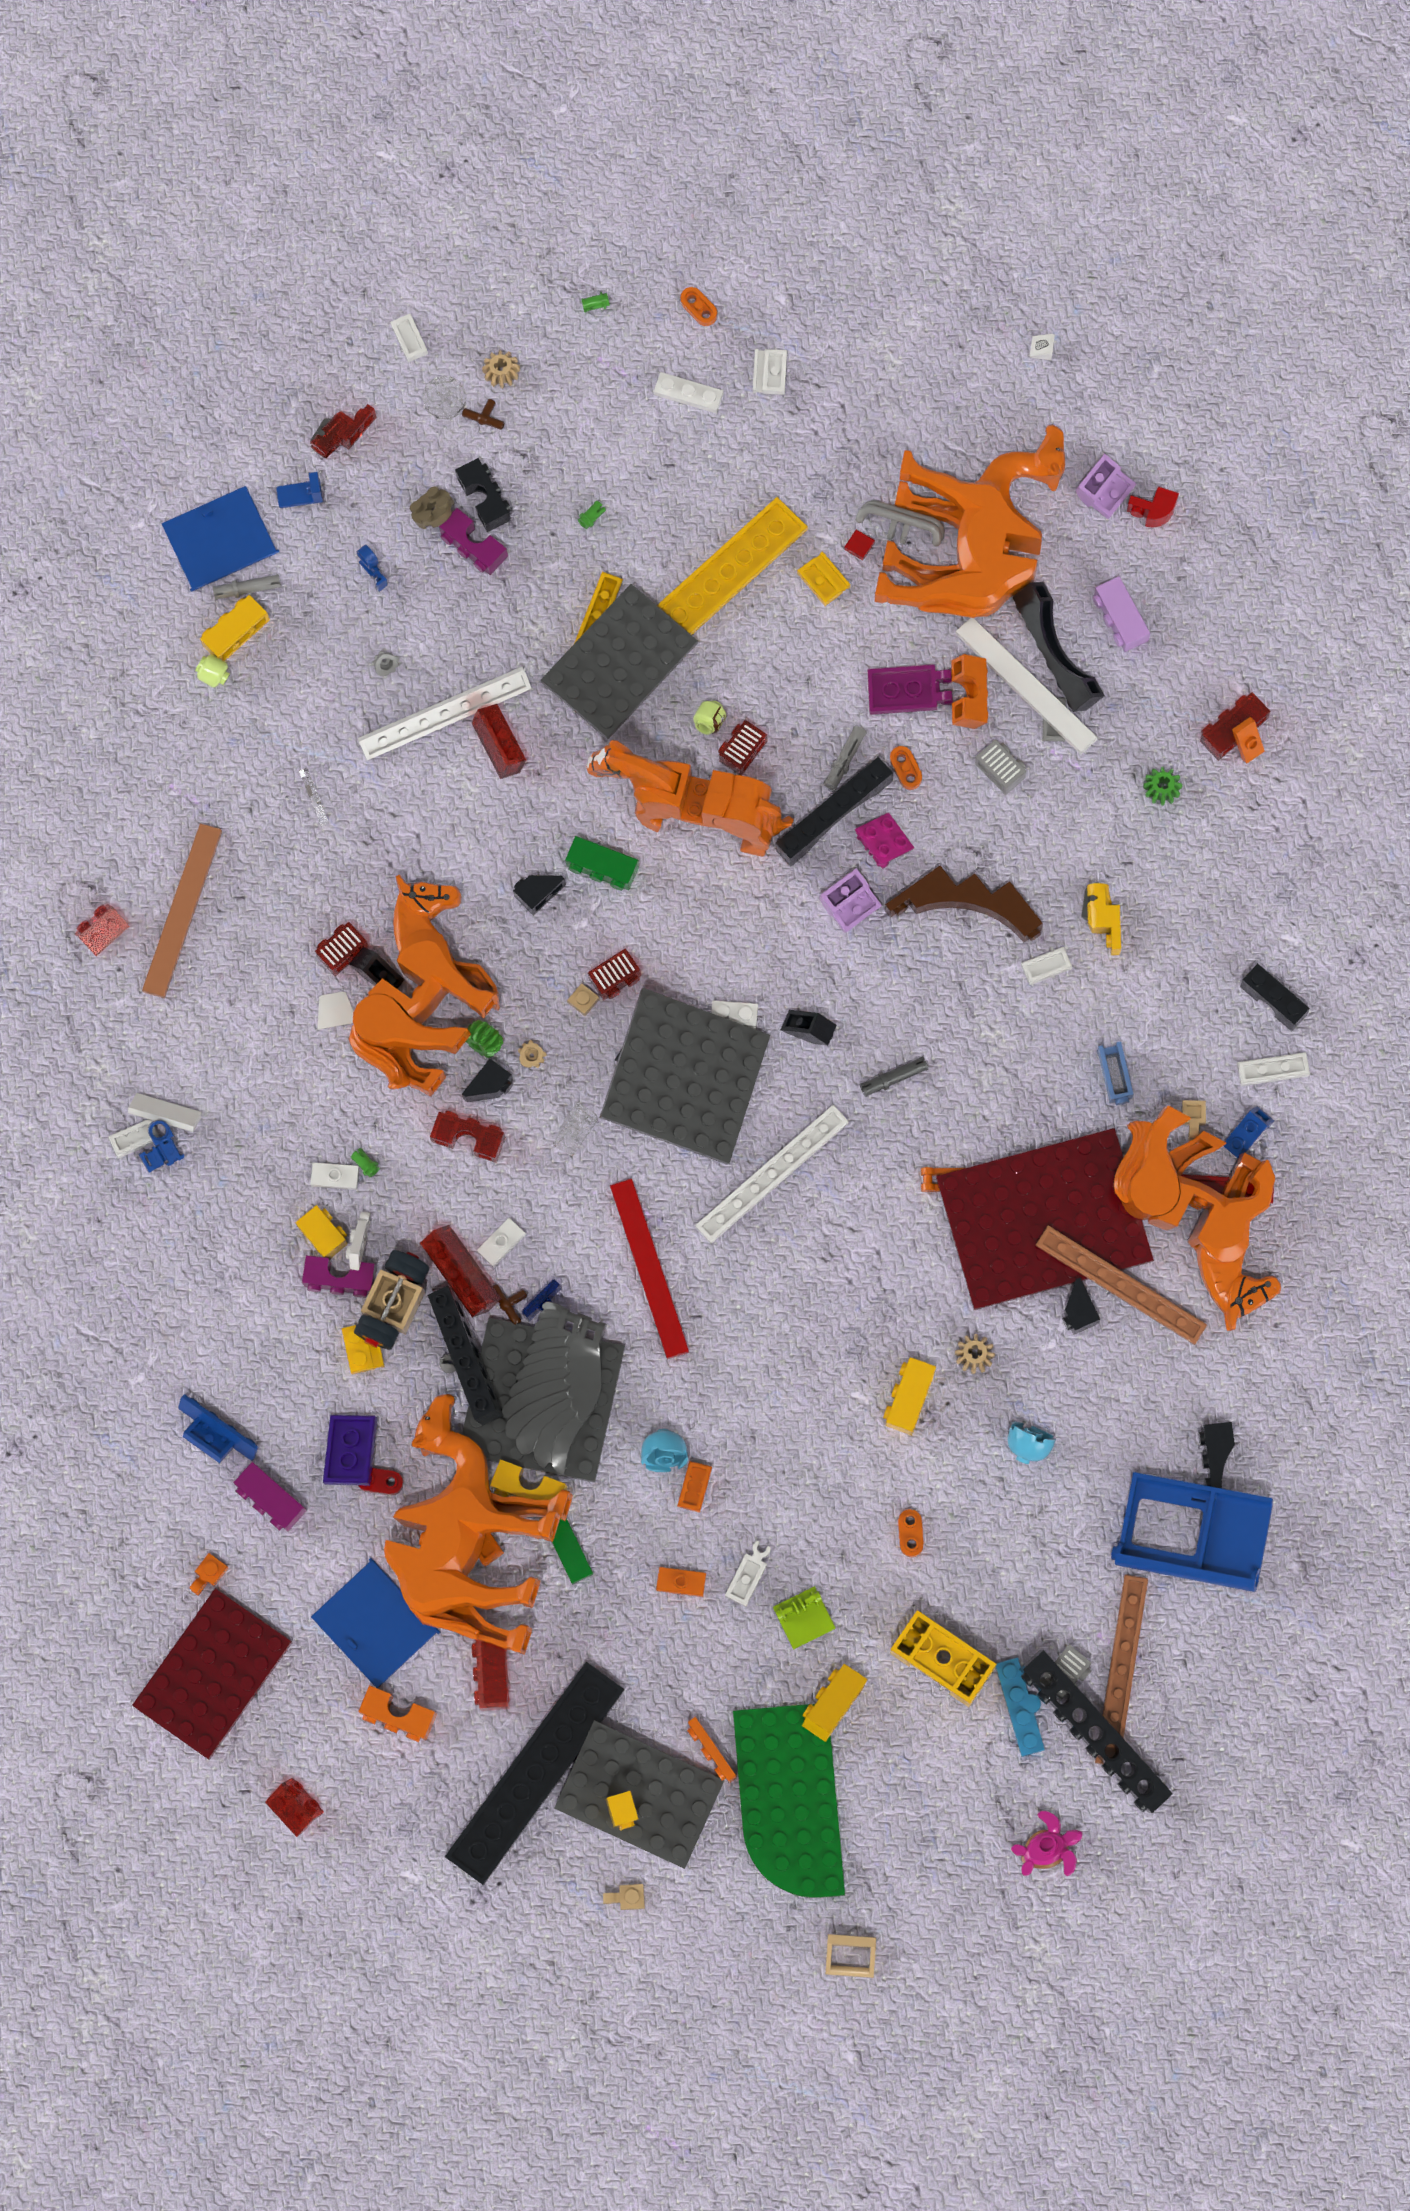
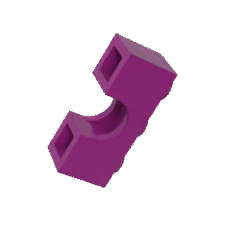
M458 508L452 512L447 521L439 526L441 539L446 544H453L457 547V552L465 559L469 557L474 562V566L482 573L485 571L491 575L508 557L507 548L491 535L481 543L471 542L468 538L475 530L474 521Z
M306 1255L302 1284L311 1292H321V1289L330 1290L331 1294L344 1295V1292L353 1293L355 1297L366 1298L375 1282L377 1267L374 1263L361 1262L359 1270L350 1269L346 1276L337 1278L330 1273L331 1261L329 1258Z

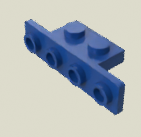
M185 1394L181 1397L178 1409L195 1420L184 1431L183 1438L218 1463H221L233 1449L251 1461L255 1459L258 1446L252 1439L244 1437L232 1425L226 1424L219 1419L214 1412L202 1407L194 1398H190Z

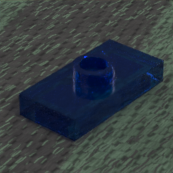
M555 1279L522 1310L523 1317L528 1322L541 1310H544L542 1305L545 1302H553L551 1299L561 1290L560 1284Z

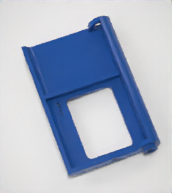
M1133 1472L1121 1539L1118 1546L1113 1547L1111 1559L1115 1560V1565L1256 1592L1272 1514L1273 1498ZM1148 1499L1202 1510L1203 1517L1196 1553L1193 1556L1134 1545L1132 1538L1140 1500Z

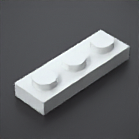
M660 372L654 389V395L716 414L724 395L723 390Z

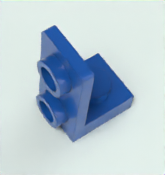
M318 472L309 473L310 481L277 486L279 508L322 503L323 497Z
M1256 1106L1248 1112L1226 1139L1224 1147L1235 1157L1239 1158V1155L1244 1152L1246 1153L1258 1137L1275 1120Z

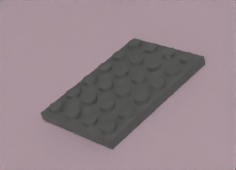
M630 584L544 675L541 683L608 740L698 644V641L635 586Z
M594 1720L554 1809L685 1869L725 1780L722 1781L710 1773ZM631 1791L638 1820L634 1821V1827L620 1830L619 1826L613 1827L606 1798Z

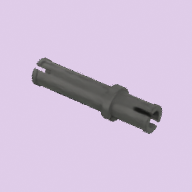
M922 1056L883 1074L881 1072L877 1077L860 1083L863 1095L868 1097V1095L882 1089L886 1091L891 1085L927 1071L928 1066L926 1061H924V1057Z

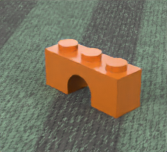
M963 654L951 660L952 682L961 684L967 694V697L952 703V725L976 729L988 723V670L985 658Z
M369 1685L358 1711L363 1715L362 1720L374 1725L376 1721L385 1724L384 1729L397 1733L398 1730L406 1732V1738L419 1742L420 1739L427 1740L437 1716L436 1712L413 1703L407 1715L395 1717L390 1712L393 1695Z

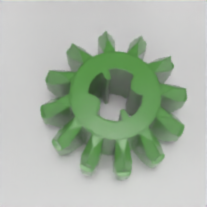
M1163 766L1160 772L1154 768L1152 769V775H1146L1145 780L1147 782L1144 783L1143 789L1148 790L1145 794L1146 797L1153 796V804L1160 800L1161 806H1164L1165 800L1172 804L1174 802L1173 797L1179 798L1180 792L1178 790L1182 789V783L1178 782L1180 780L1179 775L1172 776L1173 769H1170L1167 773Z
M481 1020L474 1021L468 1026L471 1035L466 1040V1043L469 1044V1047L474 1052L487 1058L493 1057L495 1053H498L503 1044V1037L499 1034L498 1030H495L493 1026Z

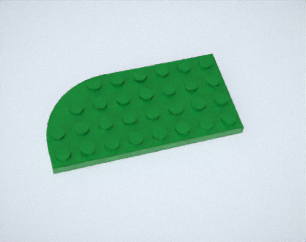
M810 1704L733 1711L743 1835L747 1851L754 1865L769 1882L793 1895L807 1898L845 1896L831 1735L825 1742L802 1726L805 1717L802 1715Z

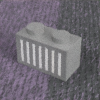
M995 739L975 757V765L1007 795L1026 778V766L1021 760H1015L1010 755L1011 752L1004 743L1000 744Z
M1070 1644L1055 1661L1074 1684L1079 1679L1083 1682L1091 1673L1089 1669L1091 1662ZM1047 1672L1040 1679L1042 1685L1047 1686L1051 1682V1676ZM1061 1690L1057 1693L1056 1699L1058 1701H1061L1063 1698L1067 1699L1065 1691Z

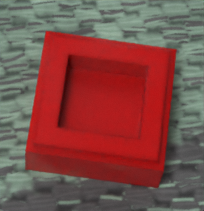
M856 529L844 546V550L863 561L875 544V540Z

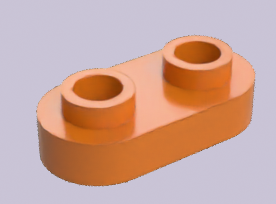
M695 287L684 289L680 297L682 307L700 325L710 326L714 324L717 319L716 307L699 289ZM689 299L696 300L694 303L688 302ZM704 314H709V315H710L709 318H704V317H702V316H703Z
M904 746L894 748L890 754V763L900 784L907 790L918 788L922 782V773L912 752ZM899 757H904L905 761L901 763L898 762L897 759ZM912 776L915 780L908 782L907 777Z
M908 1509L903 1511L898 1519L899 1543L901 1552L905 1556L913 1558L920 1555L923 1550L922 1518L917 1511ZM912 1517L915 1522L912 1525H908L906 1519ZM911 1540L916 1543V1547L912 1549L907 1546V1543Z

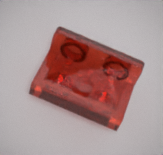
M109 904L99 906L93 912L94 916L89 921L84 920L76 928L78 931L75 933V936L85 944L94 956H98L130 927Z
M294 1778L282 1783L265 1801L296 1837L300 1836L316 1818L324 1813L318 1802L312 1799L301 1783Z

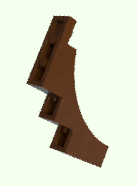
M938 866L885 904V912L890 918L895 914L897 916L903 914L908 909V905L915 914L941 908H959L976 911L988 915L1007 926L1023 943L1029 939L1033 941L1039 937L1043 927L1041 920L1010 881L991 894L976 874H973L956 886L941 866Z

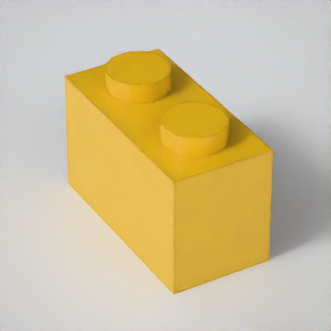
M316 1205L295 1223L319 1254L324 1258L331 1259L348 1245L345 1240L347 1234L339 1225L335 1228L330 1222L333 1217L325 1208L320 1210Z

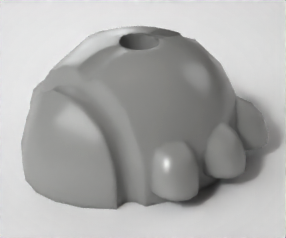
M380 651L374 657L375 660L372 661V665L379 676H387L389 673L395 672V668L399 666L397 662L399 657L389 652Z

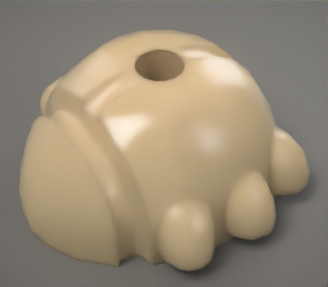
M529 1040L528 1044L523 1043V1048L518 1049L520 1053L519 1061L522 1066L527 1068L532 1066L539 1068V1063H544L543 1057L547 1055L532 1040Z

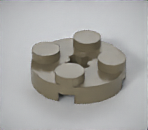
M431 487L427 493L410 505L411 517L421 529H426L425 526L430 525L433 528L438 527L451 516L452 505L454 506V500L447 491L438 489V487Z

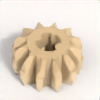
M499 350V355L491 352V359L485 358V366L482 367V371L487 382L491 381L493 387L499 383L500 388L503 389L504 383L511 386L512 380L518 379L517 373L520 371V366L517 364V358L511 357L509 351L503 355L502 350Z
M974 1334L973 1341L967 1335L965 1336L966 1344L961 1341L958 1342V1346L961 1349L955 1350V1355L961 1357L956 1360V1363H965L962 1368L963 1371H967L969 1367H972L971 1374L976 1373L977 1367L983 1373L985 1372L984 1365L991 1367L992 1362L989 1359L995 1357V1353L988 1352L993 1349V1344L985 1345L986 1337L978 1341V1334ZM975 1349L981 1356L978 1355L977 1359H973L972 1354L968 1353H972V1350Z

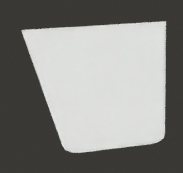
M346 992L332 993L319 997L317 1030L353 1023L354 1011Z

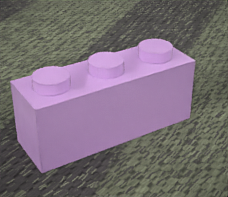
M1120 576L1095 587L1093 601L1098 609H1102L1106 626L1108 628L1111 627L1115 633L1113 638L1117 646H1122L1124 652L1148 642L1150 632Z

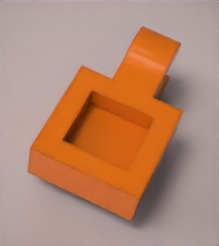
M208 1553L194 1571L199 1577L190 1586L191 1591L199 1596L208 1583L214 1587L228 1570V1566Z

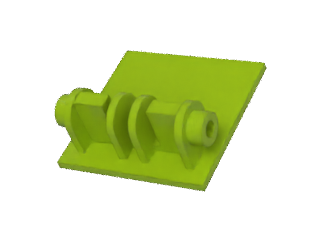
M815 1586L773 1606L774 1612L793 1650L836 1629Z

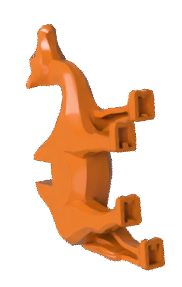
M1053 424L1048 425L1045 430L1046 436L1036 453L1009 452L999 455L991 462L980 479L975 483L960 481L946 473L929 470L914 460L911 451L904 450L900 470V480L903 481L899 482L895 506L934 517L957 528L958 564L951 566L923 565L903 555L898 550L895 542L888 540L883 559V570H894L913 581L917 586L895 585L889 580L886 573L879 572L875 602H888L890 604L918 607L919 610L928 613H944L970 618L987 617L999 610L1010 597L1016 595L1029 583L1034 582L1038 560L1008 554L1009 550L1040 555L1042 533L1014 508L1009 488L1015 479L1028 477L1043 482L1052 491H1056L1065 470L1063 431ZM904 481H910L913 484L927 487L949 501L913 495L908 483Z
M451 1394L439 1395L434 1398L430 1408L420 1419L416 1427L412 1446L420 1448L423 1456L434 1454L454 1459L457 1464L456 1474L451 1483L439 1495L416 1504L404 1506L395 1512L393 1518L403 1526L424 1531L419 1539L421 1547L419 1549L386 1540L384 1546L385 1558L398 1577L405 1602L422 1624L453 1631L465 1637L478 1639L525 1655L532 1633L531 1627L521 1624L516 1629L510 1631L495 1627L488 1623L475 1607L489 1610L500 1606L522 1604L525 1607L533 1608L540 1580L535 1577H529L518 1586L489 1587L475 1582L467 1576L479 1558L486 1533L502 1532L511 1535H526L553 1542L559 1520L565 1521L573 1495L570 1491L563 1489L550 1500H534L515 1496L502 1497L492 1493L489 1488L488 1466L483 1450L469 1437L452 1431L451 1413L452 1407L455 1404L454 1396ZM526 1517H543L539 1521L524 1519Z

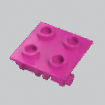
M889 813L855 829L858 835L857 839L862 842L866 851L870 850L869 856L873 855V859L877 863L876 865L882 869L889 865V861L914 849L912 843Z

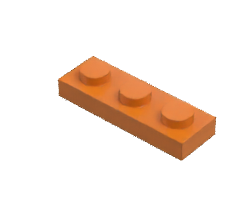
M694 1717L688 1721L690 1726L687 1729L688 1733L694 1741L699 1739L704 1746L700 1750L708 1761L713 1759L717 1765V1768L714 1770L722 1781L726 1779L728 1783L735 1780L737 1776L697 1718Z

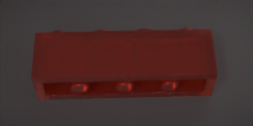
M450 1225L434 1229L420 1242L472 1318L487 1313L502 1300Z

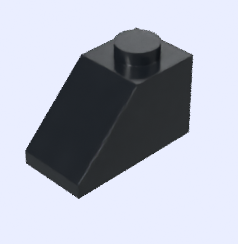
M529 875L526 879L522 878L515 884L513 893L514 897L534 916L566 886V882L562 876Z
M362 947L349 963L355 971L374 986L383 978L398 989L405 980L376 952Z
M789 1010L780 1030L812 1044L828 1046L837 1025L820 1013Z
M489 1059L462 1093L463 1100L473 1102L500 1098L503 1093L507 1094L512 1088V1074Z
M1081 1278L1075 1281L1064 1311L1065 1317L1062 1318L1068 1331L1071 1330L1073 1335L1091 1328L1100 1322V1317Z

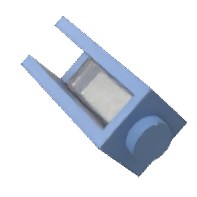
M1121 1041L1116 1042V1045L1113 1047L1103 1048V1045L1098 1046L1097 1054L1100 1060L1109 1104L1123 1105L1129 1103V1099H1132L1134 1094Z

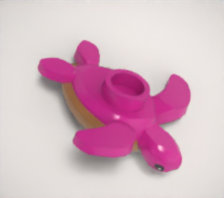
M1041 1811L1037 1815L1047 1825L1048 1830H1041L1033 1834L1025 1847L1017 1844L1012 1846L1011 1850L1016 1856H1021V1860L1024 1863L1021 1869L1023 1876L1031 1874L1033 1868L1048 1869L1055 1867L1062 1861L1064 1863V1874L1070 1876L1076 1868L1077 1857L1069 1850V1846L1077 1844L1082 1839L1083 1834L1078 1830H1069L1062 1835L1060 1833L1061 1823L1059 1818L1050 1812Z

